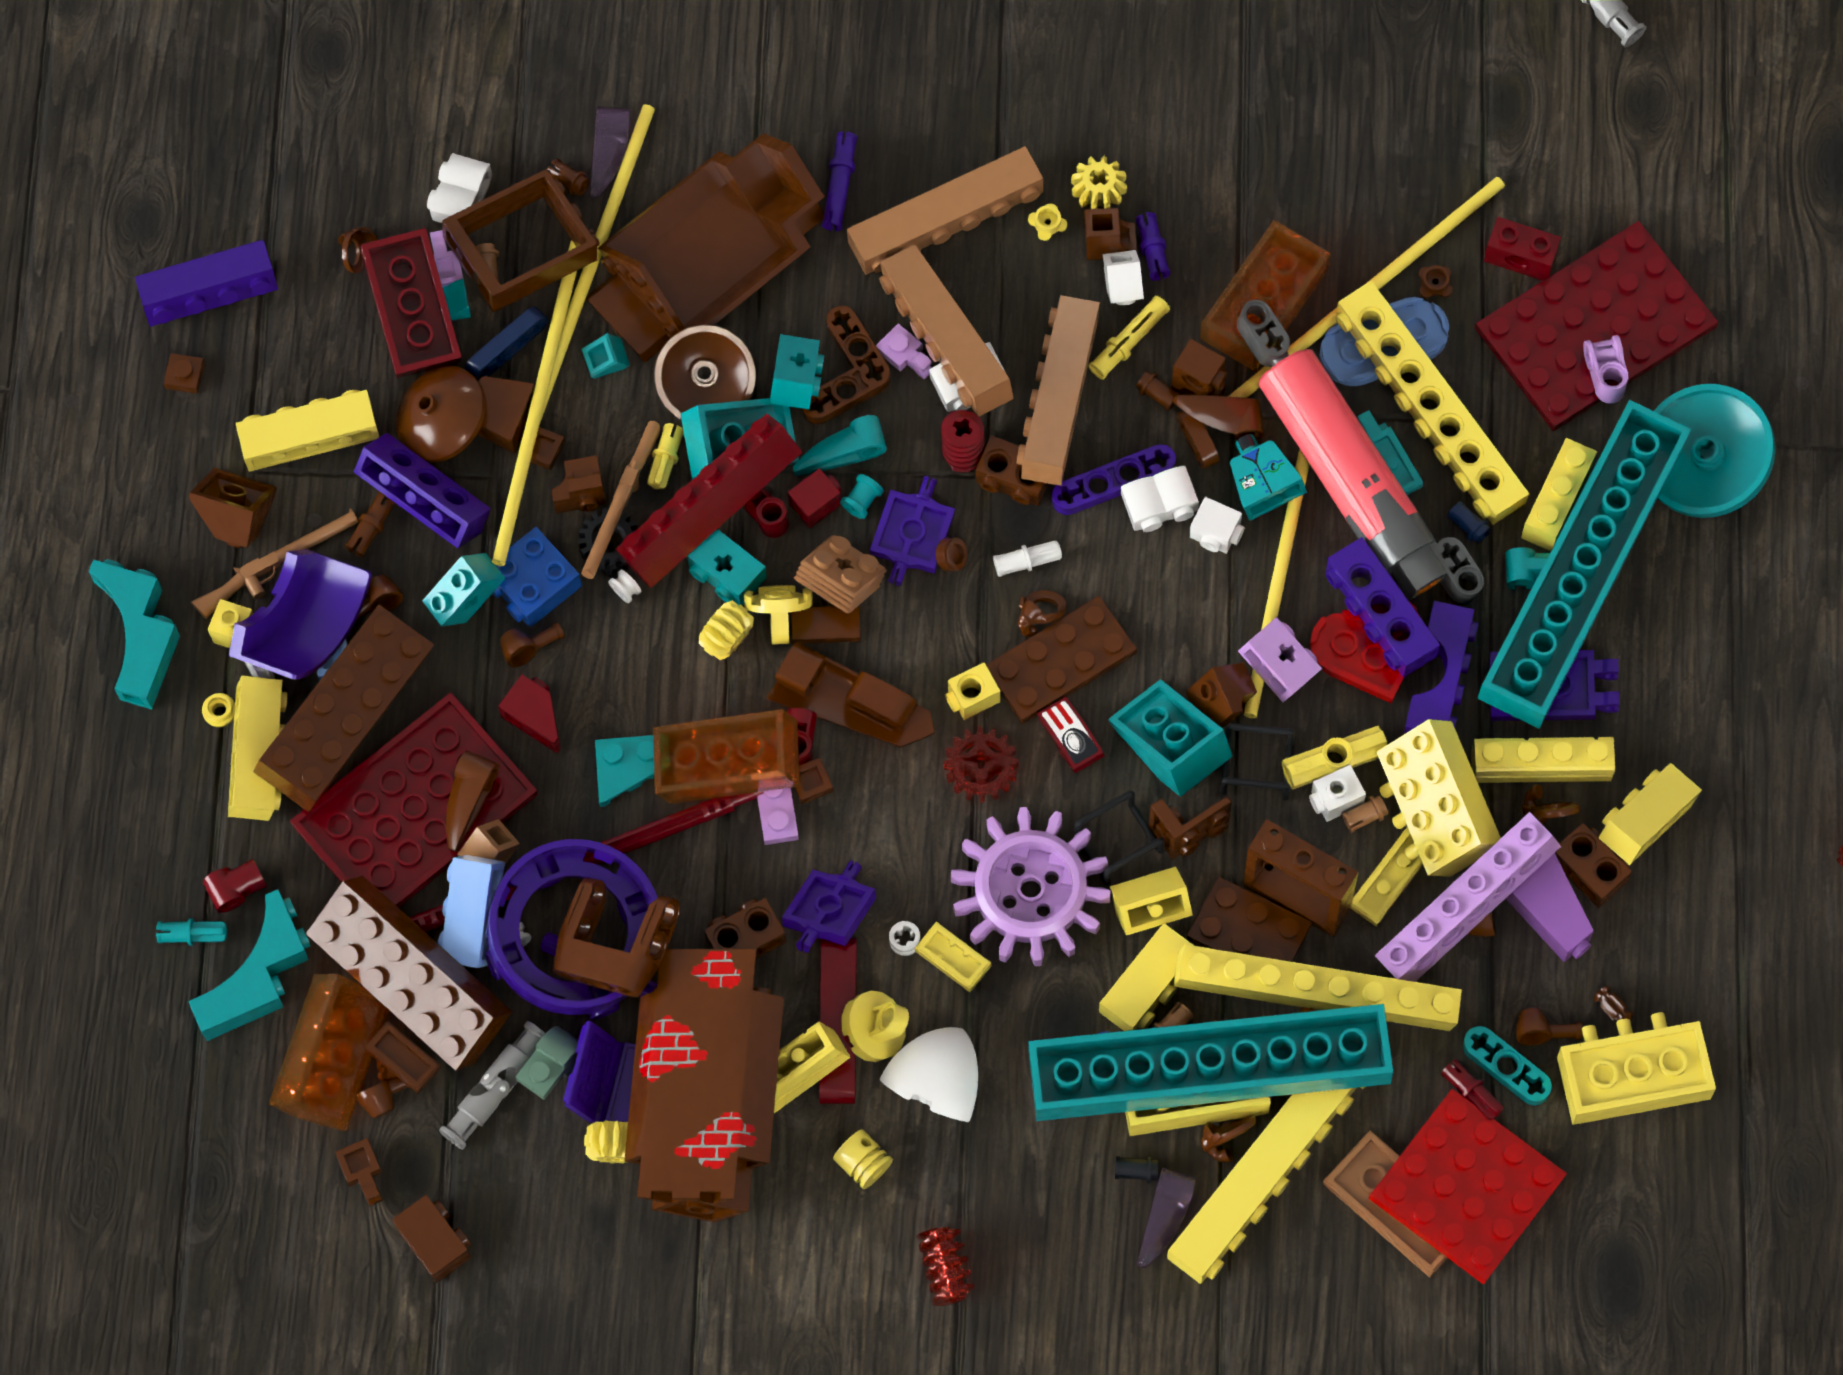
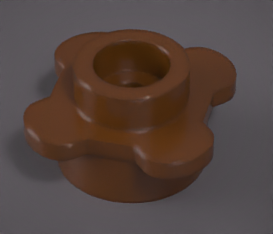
M1439 265L1421 268L1418 273L1419 278L1422 280V286L1419 290L1420 295L1424 298H1430L1433 295H1441L1443 298L1449 297L1453 291L1449 285L1452 274L1451 270L1446 266ZM1437 280L1439 283L1435 285L1432 281Z

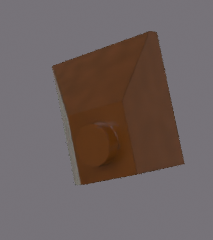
M213 468L190 492L189 500L216 539L226 541L232 547L248 548L261 532L277 487Z

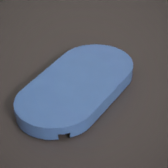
M1408 297L1390 303L1391 308L1431 360L1439 355L1447 343L1449 323L1444 311L1435 303L1423 301V298ZM1373 320L1362 322V325L1368 330H1374L1379 327ZM1337 323L1325 334L1319 354L1320 362L1331 379L1346 386H1361L1378 380L1374 370L1376 367L1370 358L1364 359L1355 346L1356 339L1350 331L1344 332ZM1385 346L1381 349L1387 356L1398 354V351L1392 346Z

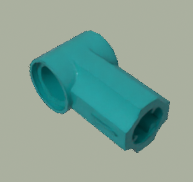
M1526 547L1507 550L1505 552L1506 586L1509 589H1515V586H1526V589H1532L1550 553H1536L1535 550Z

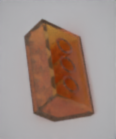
M314 974L269 1105L295 1118L336 1130L347 1131L357 1102L356 1095L360 1093L372 1056L365 1051L364 1047L383 1027L389 1009L365 987L340 974Z

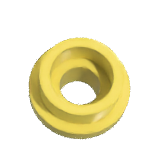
M216 693L204 701L202 714L205 721L211 726L224 727L234 720L235 702L229 695ZM218 707L226 708L225 713L221 716L214 714L215 709Z

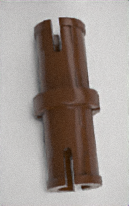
M378 491L366 514L362 513L359 517L358 522L360 524L344 546L346 550L353 553L360 542L355 556L360 558L364 557L376 534H381L384 529V521L394 505H396L389 498L382 505L386 496Z

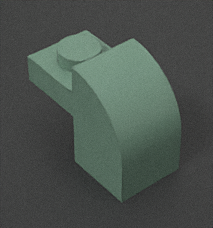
M560 1026L551 1028L535 1045V1052L515 1076L516 1081L545 1100L562 1077L569 1079V1075L573 1073L577 1058L575 1052L578 1039Z

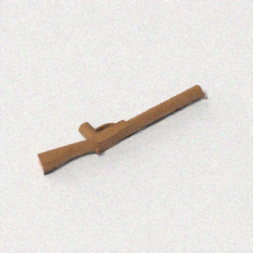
M656 421L648 422L637 450L622 474L613 496V501L581 572L588 579L594 578L624 507L627 506L632 492H636L639 489L640 472L660 435V425Z
M350 508L349 513L261 559L257 558L241 568L234 567L233 569L237 574L226 584L190 603L207 619L215 612L220 599L227 601L245 584L253 599L263 597L266 592L262 584L274 578L276 568L280 567L281 563L285 561L288 551L310 549L359 523L354 512ZM273 570L270 577L259 582L258 577Z

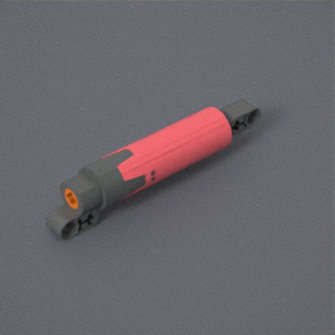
M1255 299L1248 301L1238 317L1237 329L1257 361L1266 367H1272L1261 376L1259 387L1357 538L1363 537L1389 575L1393 574L1409 601L1423 595L1441 583L1454 602L1458 604L1472 602L1484 585V577L1463 543L1454 537H1446L1437 542L1312 349H1305L1289 355L1287 352L1290 346L1289 336L1268 304ZM1254 314L1258 316L1262 323L1258 325L1250 323L1247 315ZM1442 553L1445 556L1451 554L1453 559H1451L1450 557L1444 559L1442 557ZM1458 580H1468L1472 584L1473 590L1466 591L1462 589Z

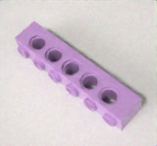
M1529 812L1385 945L1375 957L1396 979L1416 982L1480 923L1483 918L1561 847L1560 844Z

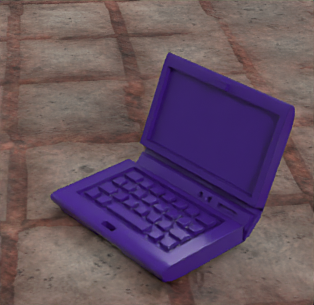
M586 1021L585 1025L582 1026L575 1052L577 1058L573 1073L569 1075L563 1098L564 1105L591 1123L596 1121L604 1122L605 1120L628 1122L636 1044L627 1042L624 1044L615 1041L614 1037L596 1024Z

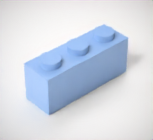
M463 855L453 857V861L448 867L447 880L450 882L449 892L442 909L445 923L444 930L439 936L438 944L461 965L474 968L488 966L485 958V952L489 949L487 936L488 915L496 889L503 878L504 861Z

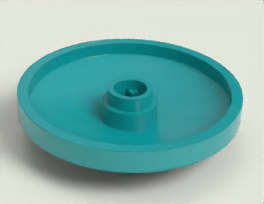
M1700 384L1684 388L1672 394L1654 410V412L1691 429L1686 444L1657 498L1665 506L1686 516L1697 518L1717 517L1731 513L1746 505L1763 488L1773 468L1776 444L1773 429L1768 418L1751 397L1729 386Z

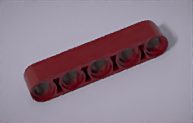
M851 937L846 946L821 939L820 1022L837 1033L850 1058L819 1080L820 1104H855L856 1055L850 1049L854 1046L850 1042L849 1036L843 1035L841 1016L845 1005L857 996L856 937Z

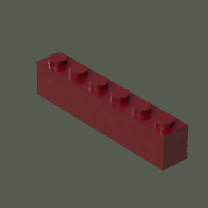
M765 414L761 419L755 421L750 429L738 440L729 444L725 451L711 464L705 466L691 482L679 489L674 497L662 508L653 512L643 525L635 532L629 534L616 548L617 552L633 572L652 588L803 452L785 428L769 414Z

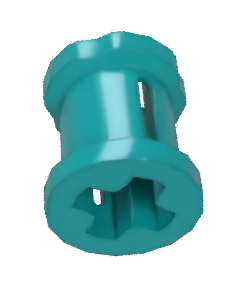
M859 474L856 478V485L847 497H842L840 504L851 515L859 519H865L868 515L866 510L876 496L880 497L884 491L872 478Z

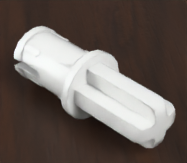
M1051 541L1026 548V545H1022V549L993 556L997 575L1001 577L1025 569L1029 572L1032 571L1034 566L1060 560L1062 552L1059 543Z

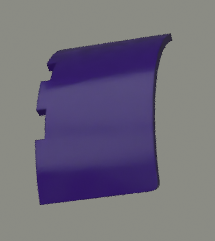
M308 549L288 551L280 576L271 592L275 598L267 608L261 606L247 619L235 623L229 656L295 680L314 673L336 653L350 633L365 601L372 577L371 572Z

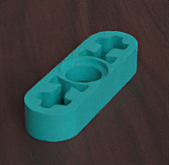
M1476 1026L1466 1033L1463 1041V1050L1468 1058L1525 1103L1536 1106L1548 1099L1552 1084L1550 1078L1543 1071L1486 1027ZM1481 1037H1484L1487 1040L1485 1047L1492 1053L1495 1047L1500 1049L1495 1053L1491 1063L1487 1061L1490 1053L1485 1049L1479 1048L1476 1051L1472 1048L1474 1043L1472 1038L1479 1040ZM1503 1057L1512 1058L1517 1064V1070L1510 1075L1501 1073L1497 1067L1498 1060ZM1523 1069L1528 1071L1524 1077L1532 1084L1537 1081L1542 1083L1540 1090L1543 1094L1535 1092L1533 1095L1527 1092L1529 1085L1522 1079L1519 1085L1514 1083L1520 1077Z

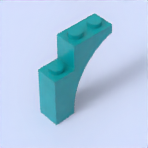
M106 559L104 562L93 560L89 574L94 584L104 590L118 606L125 627L124 661L114 689L121 701L152 710L180 638V634L171 619L161 615H154V618H152L162 593V588L156 576L147 570L137 569L134 572L124 569L122 564L113 560Z
M278 889L265 895L266 909L262 931L254 949L243 965L230 978L213 990L188 1001L206 1041L283 1008L280 996L286 993L276 974L309 960L305 949L311 947L305 931L303 927L296 930L292 918L297 917L290 897L282 899Z

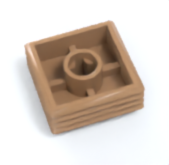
M831 535L800 562L801 565L798 567L799 570L796 572L797 575L794 576V579L848 614L880 587V583L883 581L882 578L885 576L884 573L887 570L879 564L874 556L863 554L852 547L846 538Z

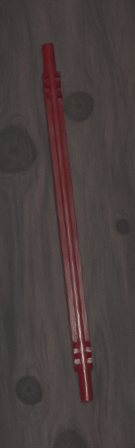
M758 783L730 795L728 792H725L720 796H715L707 801L700 802L697 805L600 843L608 845L623 854L701 823L721 817L724 814L734 812V807L755 800L758 795L763 794V786L761 783ZM586 852L583 859L585 862L596 865L604 862L593 858L594 853ZM507 884L510 892L506 900H509L517 888ZM443 905L428 909V911L418 913L409 918L427 933L444 925Z

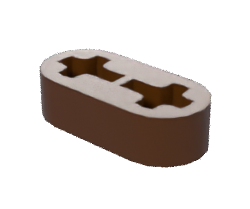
M1185 411L1178 412L1176 416L1180 429L1201 468L1205 469L1219 463L1216 447L1204 424Z

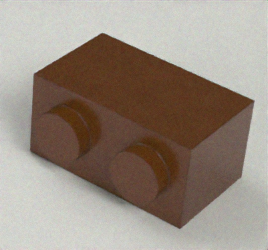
M425 1195L394 1217L392 1222L437 1283L471 1258L467 1250L471 1243L459 1227L454 1231L446 1221L451 1216L439 1200L432 1203L429 1197Z

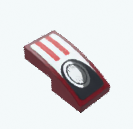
M1067 697L1037 713L1039 722L1054 740L1058 752L1074 773L1105 757L1096 739Z

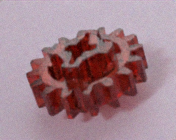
M978 726L977 734L972 735L966 729L964 730L965 739L961 740L956 736L953 738L955 749L946 748V757L950 759L944 761V770L950 771L946 775V780L948 783L956 781L954 786L956 794L966 790V800L970 801L974 794L979 795L980 802L985 801L986 794H991L996 800L998 799V789H1002L1005 792L1010 790L1007 780L1016 781L1017 773L1012 769L1019 767V761L1017 758H1011L1016 754L1015 746L1006 747L1008 743L1006 735L997 739L996 729L994 728L991 729L989 734H984L982 726ZM987 745L993 747L999 753H994ZM974 746L967 754H963L965 750ZM978 760H984L985 768H978ZM994 775H1000L997 779L988 783ZM963 776H969L975 783L968 781Z

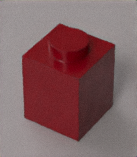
M820 468L787 492L789 505L809 529L841 506L840 492L842 488L832 475L826 476Z

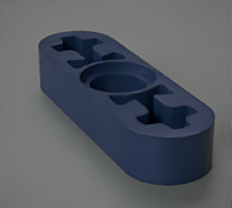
M536 306L530 307L476 352L466 363L465 370L474 375L478 381L483 376H491L543 331L548 323V318Z

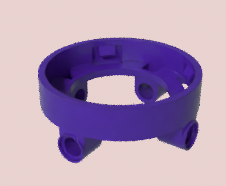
M564 839L553 841L523 855L501 879L489 910L487 923L489 949L485 952V958L495 981L504 979L513 991L529 1003L541 1009L559 1014H589L590 1019L593 1021L619 1010L620 1001L625 999L627 995L577 982L558 980L539 970L531 962L521 943L519 927L525 904L536 891L551 887L564 878L584 879L590 877L602 880L605 883L606 890L617 900L620 916L627 927V940L624 952L630 953L649 904L658 897L645 873L635 862L620 851L591 840ZM586 852L594 853L593 858L610 865L612 862L618 864L617 874L615 875L599 865L583 861ZM508 884L517 889L514 891L508 903L507 909L505 911V916L503 919L498 917L497 913L499 906L504 907L506 898L510 892V889L507 886Z

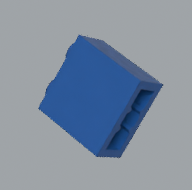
M535 527L509 548L505 566L496 565L505 577V580L492 595L495 598L501 596L509 604L506 606V609L518 623L523 620L531 628L581 588L582 582L580 574L544 534Z

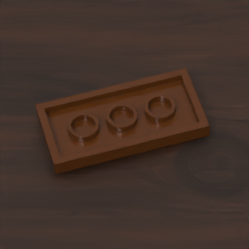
M1097 596L991 661L986 666L1000 689L1001 695L1021 724H1024L1037 716L1038 712L1071 695L1137 654V649L1101 597Z

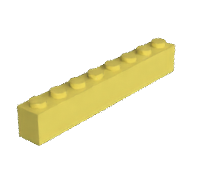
M1185 944L1178 952L1174 987L1296 1007L1313 1008L1315 1010L1384 1004L1386 1021L1444 1031H1451L1458 1024L1462 989Z
M1356 1088L1292 1094L1168 1250L1167 1259L1200 1284L1207 1277L1212 1280L1223 1267L1224 1262L1221 1259L1229 1249L1235 1252L1244 1241L1246 1235L1243 1231L1249 1223L1252 1222L1256 1225L1268 1210V1207L1264 1204L1272 1194L1278 1197L1284 1191L1290 1181L1286 1177L1294 1167L1300 1170L1309 1159L1311 1153L1307 1150L1316 1140L1321 1143L1333 1127L1329 1122L1337 1113L1343 1116L1354 1101L1350 1096Z

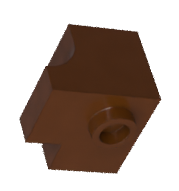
M1118 208L1085 209L1084 228L1087 260L1103 259V254L1130 250H1136L1137 252L1135 223L1121 220Z
M597 455L564 461L565 478L558 487L551 489L556 514L574 510L589 512L598 509L601 505H606Z
M1242 662L1212 667L1186 693L1192 705L1222 728L1226 727L1243 712L1242 706L1257 693V690L1245 663Z

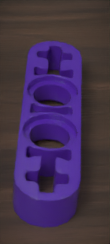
M1155 445L1062 481L1061 486L1056 485L1053 489V507L1060 514L1071 515L1121 496V486L1132 482L1126 481L1120 476V471L1124 467L1131 466L1138 470L1139 476L1135 480L1154 476L1165 470L1175 468V453L1167 445ZM1160 455L1162 460L1168 459L1166 460V467L1161 468L1159 464H1154L1155 457ZM1141 461H1145L1146 467L1149 466L1148 475H1145L1144 465ZM1097 478L1103 479L1108 484V488L1103 493H1094L1090 490L1089 483ZM1079 485H1083V492L1086 496V499L1082 498V493L1078 494ZM1067 492L1069 496H1073V503L1067 504L1065 500L1060 501L1062 493Z

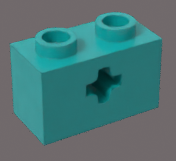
M780 334L769 403L810 409L811 397H818L821 377L815 376V374H822L824 355L818 354L820 340Z
M718 529L687 556L691 575L701 583L707 581L716 588L715 593L726 603L733 600L738 605L741 604L743 606L744 593L748 590L754 593L767 579L766 567ZM729 566L731 567L730 572L726 570Z
M487 553L461 556L422 601L441 627L463 624L474 615L505 580V577L496 565L492 563Z

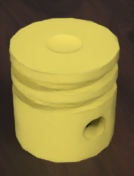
M860 1129L842 1144L835 1153L833 1160L850 1177L854 1176V1181L860 1183L862 1189H866L886 1172L893 1158L886 1156L887 1153L884 1150H880V1146L863 1129Z

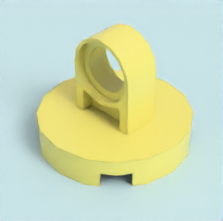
M794 585L758 587L759 594L753 595V591H746L744 593V608L757 613H770L772 645L789 644V612L805 610L813 605L812 591L804 587L803 593L796 592Z
M872 990L857 995L845 1005L841 1016L842 1032L844 1036H849L850 1042L854 1046L850 1049L855 1055L865 1061L878 1062L894 1056L902 1048L909 1021V1012L905 1007L896 1004L885 993Z

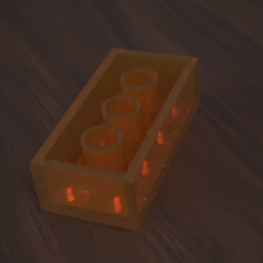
M1273 220L1202 321L1200 339L1257 373L1262 364L1257 361L1237 329V320L1244 305L1254 299L1266 302L1286 331L1328 271L1331 253ZM1254 314L1247 315L1250 323L1257 325L1262 323L1258 316Z
M783 709L653 727L655 794L670 804L800 787L797 719Z

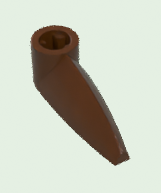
M1177 395L1173 398L1174 404L1187 414L1208 426L1233 433L1236 440L1248 434L1254 435L1256 440L1264 435L1260 401L1256 399L1207 395Z
M466 750L461 755L457 763L446 813L448 849L456 853L459 851L496 781L500 768L499 763L469 750Z

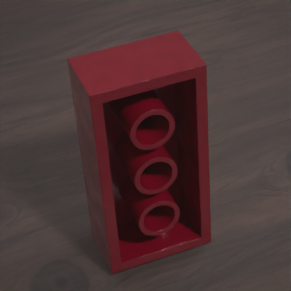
M426 228L361 244V253L396 379L461 362V353Z

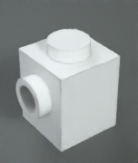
M1136 250L1103 254L1106 290L1110 303L1130 305L1135 303L1136 300L1144 299L1140 260Z
M1205 497L1191 523L1190 538L1199 541L1200 545L1209 551L1218 552L1219 550L1227 554L1231 544L1237 546L1243 535L1245 527L1241 525L1242 513Z
M1351 765L1313 781L1312 794L1309 795L1315 812L1317 814L1322 813L1326 822L1341 816L1343 812L1363 804L1366 793Z

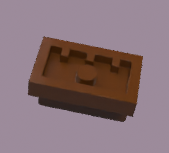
M1227 796L1182 826L1183 818L1179 811L1173 805L1168 807L1165 801L1160 799L1150 807L1149 828L1156 838L1163 837L1165 839L1164 849L1172 860L1179 855L1186 857L1198 849L1200 841L1208 836L1215 838L1228 828L1227 823H1229L1232 801Z

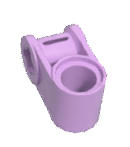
M1613 335L1610 340L1594 343L1590 340L1584 341V357L1587 368L1590 370L1597 397L1605 403L1620 401L1626 391L1628 371L1619 335ZM1612 379L1618 382L1619 385L1611 386L1604 381Z

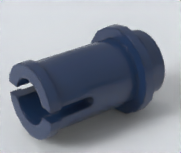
M1463 501L1454 505L1447 515L1448 519L1452 520L1468 535L1467 539L1470 542L1473 540L1477 544L1482 542L1491 531L1488 521L1486 519L1481 520Z

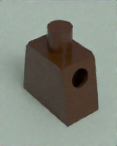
M483 376L479 379V382L484 390L486 410L483 423L477 435L515 453L525 429L535 386L528 382Z

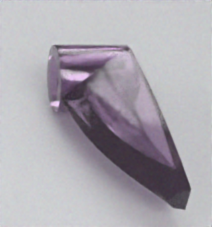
M597 106L591 198H597L603 193L620 167L630 134L631 109Z
M1165 1168L1161 1169L1136 1266L1147 1267L1172 1241L1188 1210L1196 1177Z

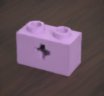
M1277 617L1238 650L1282 702H1285L1322 669L1318 665L1316 656L1309 649L1303 648L1296 640L1293 630ZM1282 654L1286 660H1280L1279 656Z

